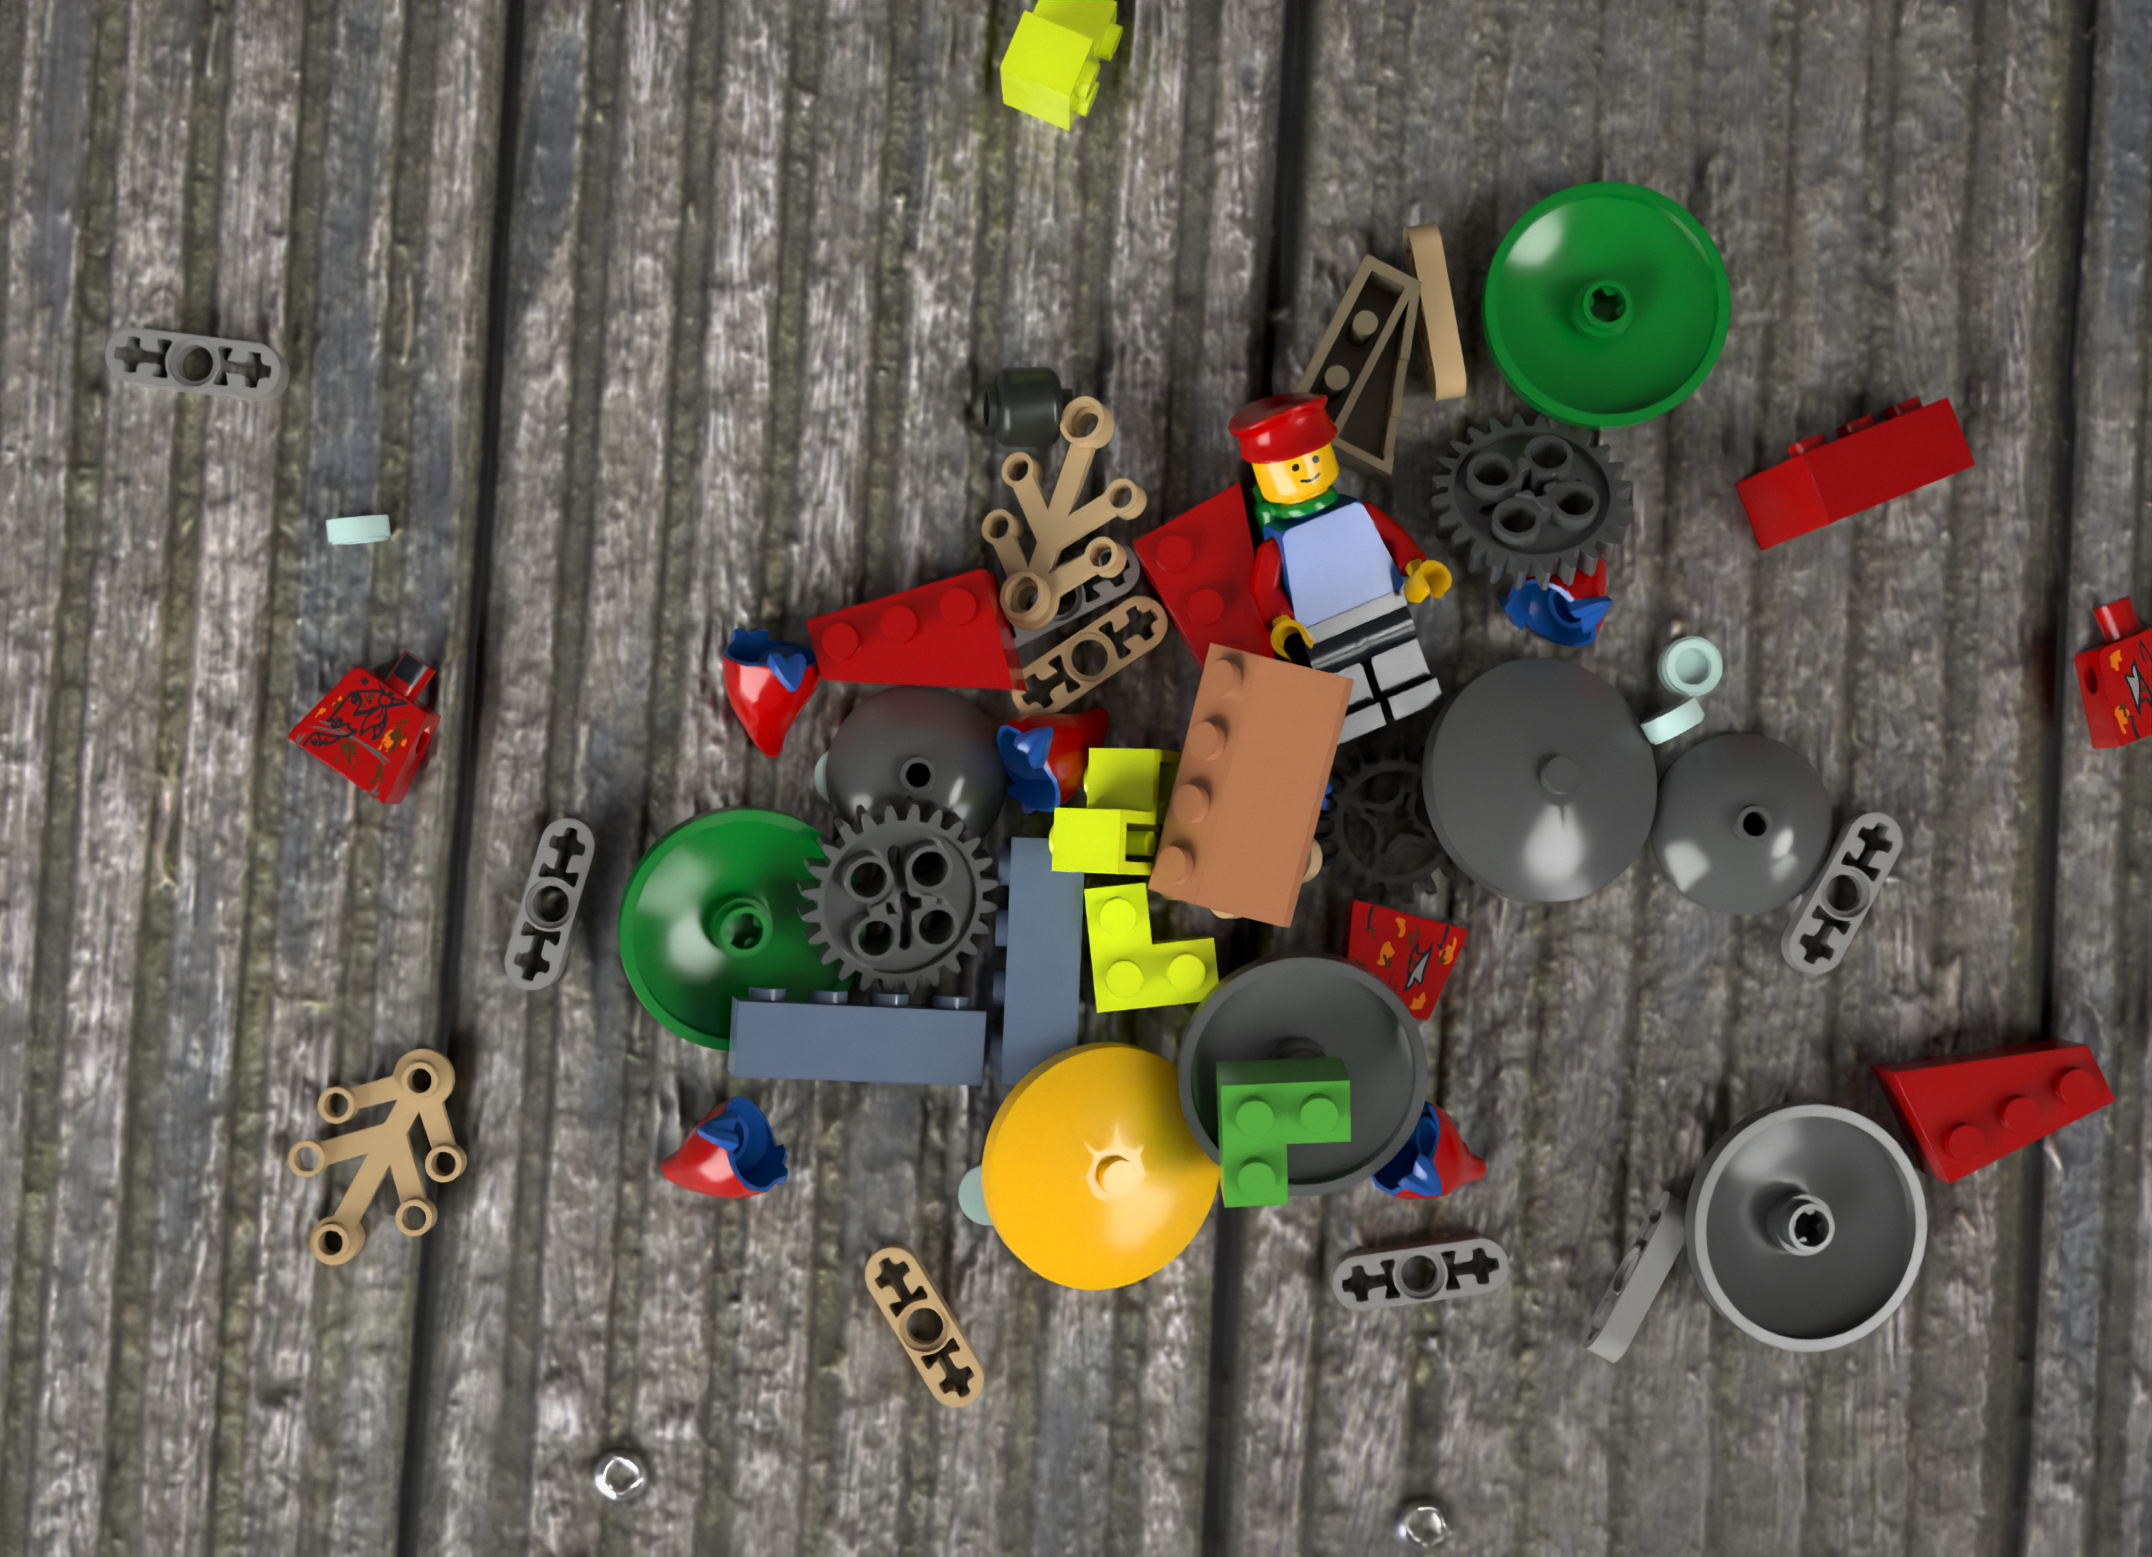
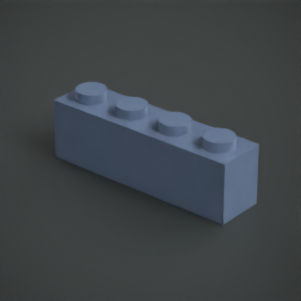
M1012 837L1011 849L999 850L998 885L1010 887L1009 910H997L995 946L1007 947L1006 971H994L993 1007L1004 1008L1003 1032H992L990 1069H1002L1001 1084L1017 1085L1025 1075L1043 1061L1077 1046L1084 872L1052 871V854L1049 848V838Z
M749 986L748 997L732 996L728 1071L733 1077L982 1086L986 1011L975 1006H969V996L933 994L932 1005L908 1004V993L873 991L872 1002L847 1001L848 991L811 989L810 999L786 998V988L773 986Z

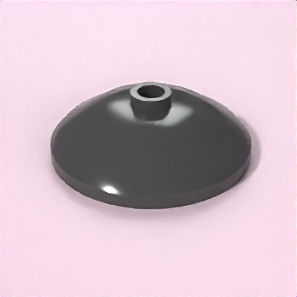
M898 686L871 696L857 706L843 721L829 749L826 763V788L836 818L844 820L852 827L858 823L856 806L861 804L870 816L873 817L879 815L881 798L886 797L895 812H901L906 797L910 796L918 804L920 815H922L925 808L932 801L936 802L943 811L942 821L955 812L964 822L961 833L973 829L982 840L990 831L1001 812L1008 785V775L998 754L997 731L990 720L973 703L941 687ZM914 763L924 764L929 769L930 779L923 787H914L906 779V771ZM895 845L890 846L887 852L888 861L896 864L898 848ZM930 851L922 853L915 859L912 866L934 865L938 853Z
M1745 733L1727 734L1704 740L1692 746L1668 767L1657 785L1655 814L1649 836L1652 850L1662 872L1671 884L1685 897L1698 905L1716 912L1736 915L1758 914L1776 909L1799 896L1816 878L1823 867L1831 845L1833 832L1832 809L1826 788L1820 777L1798 752L1766 736ZM1751 812L1755 813L1761 821L1760 830L1753 836L1747 834L1743 828V820Z

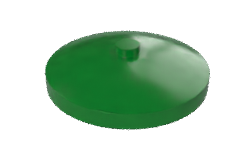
M1612 181L1591 182L1563 189L1546 197L1523 214L1505 235L1490 261L1485 275L1481 299V319L1484 338L1496 368L1511 389L1528 405L1547 417L1570 426L1593 430H1616L1646 423L1665 414L1691 395L1706 379L1722 351L1729 327L1731 309L1730 288L1723 260L1713 240L1697 219L1675 201L1654 190L1630 183Z
M737 805L709 810L690 817L662 835L648 849L633 870L625 887L618 915L617 936L619 952L628 980L641 1003L660 1024L672 1033L694 1044L715 1050L729 1051L732 996L748 997L749 986L786 988V998L810 999L811 989L848 991L855 978V971L841 981L833 970L836 960L825 965L820 962L816 950L821 943L810 945L803 932L813 922L802 921L797 910L798 906L811 901L801 895L797 884L803 880L815 879V876L807 870L804 859L811 857L823 859L825 853L816 840L818 836L825 837L821 832L800 818L783 811L768 807ZM853 872L851 875V881L858 883V880ZM867 924L858 935V938L861 940H866Z

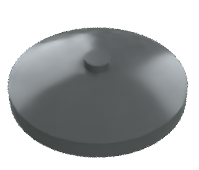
M1543 657L1524 658L1500 664L1474 676L1456 690L1443 705L1429 732L1424 751L1422 766L1423 795L1431 825L1441 845L1454 863L1469 878L1485 889L1510 900L1533 904L1558 903L1578 899L1606 887L1618 878L1636 858L1646 841L1655 814L1657 800L1656 766L1650 743L1640 726V720L1630 705L1610 684L1589 670L1570 662Z
M1318 951L1282 952L1259 958L1239 967L1224 977L1202 999L1193 1012L1181 1041L1177 1067L1178 1089L1182 1110L1195 1140L1209 1158L1219 1166L1216 1062L1342 1057L1350 1079L1351 1142L1287 1144L1288 1196L1306 1197L1334 1193L1366 1180L1388 1164L1403 1148L1419 1121L1425 1103L1428 1085L1427 1056L1420 1031L1408 1007L1397 992L1376 973L1359 963L1335 954Z
M1797 1101L1776 1104L1761 1109L1736 1123L1720 1137L1703 1159L1690 1188L1686 1205L1685 1242L1687 1255L1697 1284L1706 1299L1727 1322L1738 1330L1763 1343L1789 1351L1817 1352L1839 1348L1866 1336L1878 1328L1900 1306L1910 1291L1921 1266L1926 1245L1927 1212L1925 1198L1917 1173L1906 1153L1875 1122L1848 1109L1820 1102Z

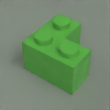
M1342 1057L1216 1062L1219 1175L1224 1207L1288 1205L1287 1144L1351 1142L1350 1079Z

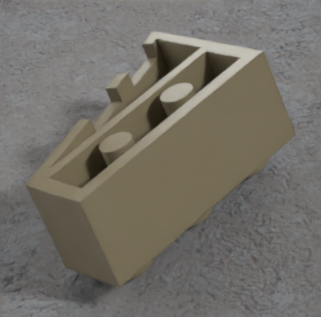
M1366 253L1294 393H1315L1328 396L1325 409L1338 430L1336 437L1331 441L1337 462L1383 485L1392 475L1394 447L1398 422L1401 417L1407 364L1410 359L1422 282Z

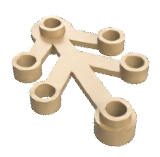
M1089 396L1075 398L1063 410L1060 430L1071 444L1050 505H1048L1040 486L1043 478V468L1039 461L1027 453L1015 452L1008 456L1002 465V478L1007 485L1014 489L1037 542L1030 563H1028L1019 544L1023 537L1024 527L1022 521L1017 516L1004 509H996L991 511L982 523V535L987 542L994 546L1008 578L1000 591V604L1004 616L1012 625L1022 630H1037L1047 625L1058 611L1060 597L1098 574L1104 578H1112L1121 573L1127 560L1125 549L1114 540L1103 536L1093 539L1087 545L1083 555L1056 570L1055 567L1061 550L1116 516L1125 520L1138 517L1146 506L1147 497L1145 491L1130 479L1119 478L1108 485L1104 494L1075 511L1095 451L1105 446L1111 440L1114 433L1115 423L1111 411L1099 401ZM1098 419L1096 428L1087 436L1089 424ZM1028 464L1026 476L1017 481L1016 475L1019 468ZM1131 490L1132 497L1130 502L1126 506L1119 508L1121 495ZM1008 521L1009 525L1006 534L997 538L998 527L1003 522ZM1111 548V559L1106 565L1099 566L1101 553ZM1038 592L1036 603L1028 610L1027 604L1030 596Z
M429 1048L410 1051L399 1059L392 1076L355 1087L337 1085L326 1089L320 1095L318 1100L319 1114L324 1120L333 1124H339L352 1119L360 1108L393 1100L397 1101L385 1123L324 1141L309 1138L295 1144L289 1152L288 1164L290 1169L297 1176L304 1178L313 1177L323 1172L329 1164L367 1154L337 1211L320 1220L311 1231L310 1248L319 1261L328 1265H339L352 1259L361 1251L365 1242V1231L360 1221L389 1168H391L401 1203L395 1216L398 1229L405 1235L415 1237L424 1234L435 1225L438 1215L434 1203L427 1199L408 1134L419 1113L432 1148L425 1160L427 1174L437 1182H449L459 1177L467 1165L465 1152L460 1146L456 1145L444 1103L453 1091L455 1072L449 1059L439 1051ZM418 1068L426 1070L431 1076V1085L427 1091L419 1090L413 1083V1074ZM334 1093L342 1094L348 1101V1109L344 1115L336 1114L330 1106V1100ZM305 1147L314 1149L318 1154V1164L315 1168H308L301 1161V1152ZM440 1152L450 1153L454 1157L456 1166L452 1173L442 1172L438 1168L437 1157ZM410 1206H418L425 1212L426 1221L423 1227L413 1226L409 1222L407 1212ZM327 1231H335L341 1236L343 1244L340 1251H332L326 1246L324 1238Z

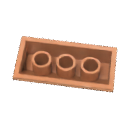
M1210 643L1147 889L1196 906L1290 928L1355 679Z

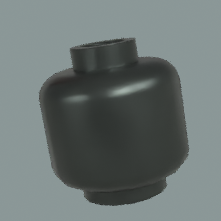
M1048 367L1003 368L996 375L994 383H986L984 386L983 418L985 431L987 433H995L998 442L1008 448L1052 446L1057 442L1061 434L1060 423L1063 410L1069 402L1074 400L1072 389L1061 388L1057 373Z

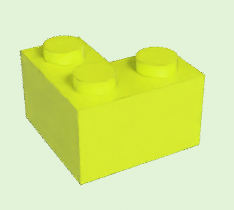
M1038 0L1033 13L1024 10L1000 66L1003 103L1070 131L1077 114L1087 117L1100 82L1096 81L1100 69L1099 61L1100 59L1108 62L1111 61L1123 32V26L1115 24L1117 19V2L1114 0Z
M1089 748V763L1083 777L1084 790L1087 795V808L1054 807V824L1049 833L1052 871L1151 875L1182 752L1160 749Z
M1144 881L1084 887L1097 1013L1201 1002L1209 991L1219 983L1215 943L1211 935L1152 941L1146 883Z

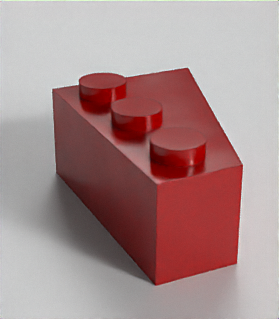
M1916 396L1883 410L1887 421L1875 425L1871 414L1836 428L1839 439L1828 444L1823 433L1787 447L1791 459L1736 483L1735 487L1761 551L1975 466L1948 397L1923 406L1919 396Z
M1240 482L1132 542L1131 550L1137 556L1141 570L1201 675L1210 643L1275 659L1270 631L1265 628L1249 589L1255 554Z
M982 568L806 620L822 680L855 684L1028 692L1010 624L1004 616L1000 604V587L997 576Z
M2059 1038L1988 1048L1979 1052L1951 1056L1939 1055L1926 1057L1927 1059L1895 1064L1870 1065L1924 1174L1948 1184L2116 1101L2088 1045Z

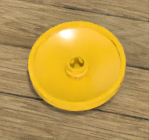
M1099 1042L1076 1046L1048 1058L1033 1068L1017 1083L1000 1106L988 1132L982 1160L984 1201L992 1224L1005 1245L1030 1269L1042 1277L1060 1285L1084 1290H1104L1129 1285L1150 1276L1171 1262L1185 1249L1202 1226L1213 1203L1220 1176L1219 1166L1203 1151L1187 1124L1179 1096L1177 1066L1149 1050L1117 1042Z

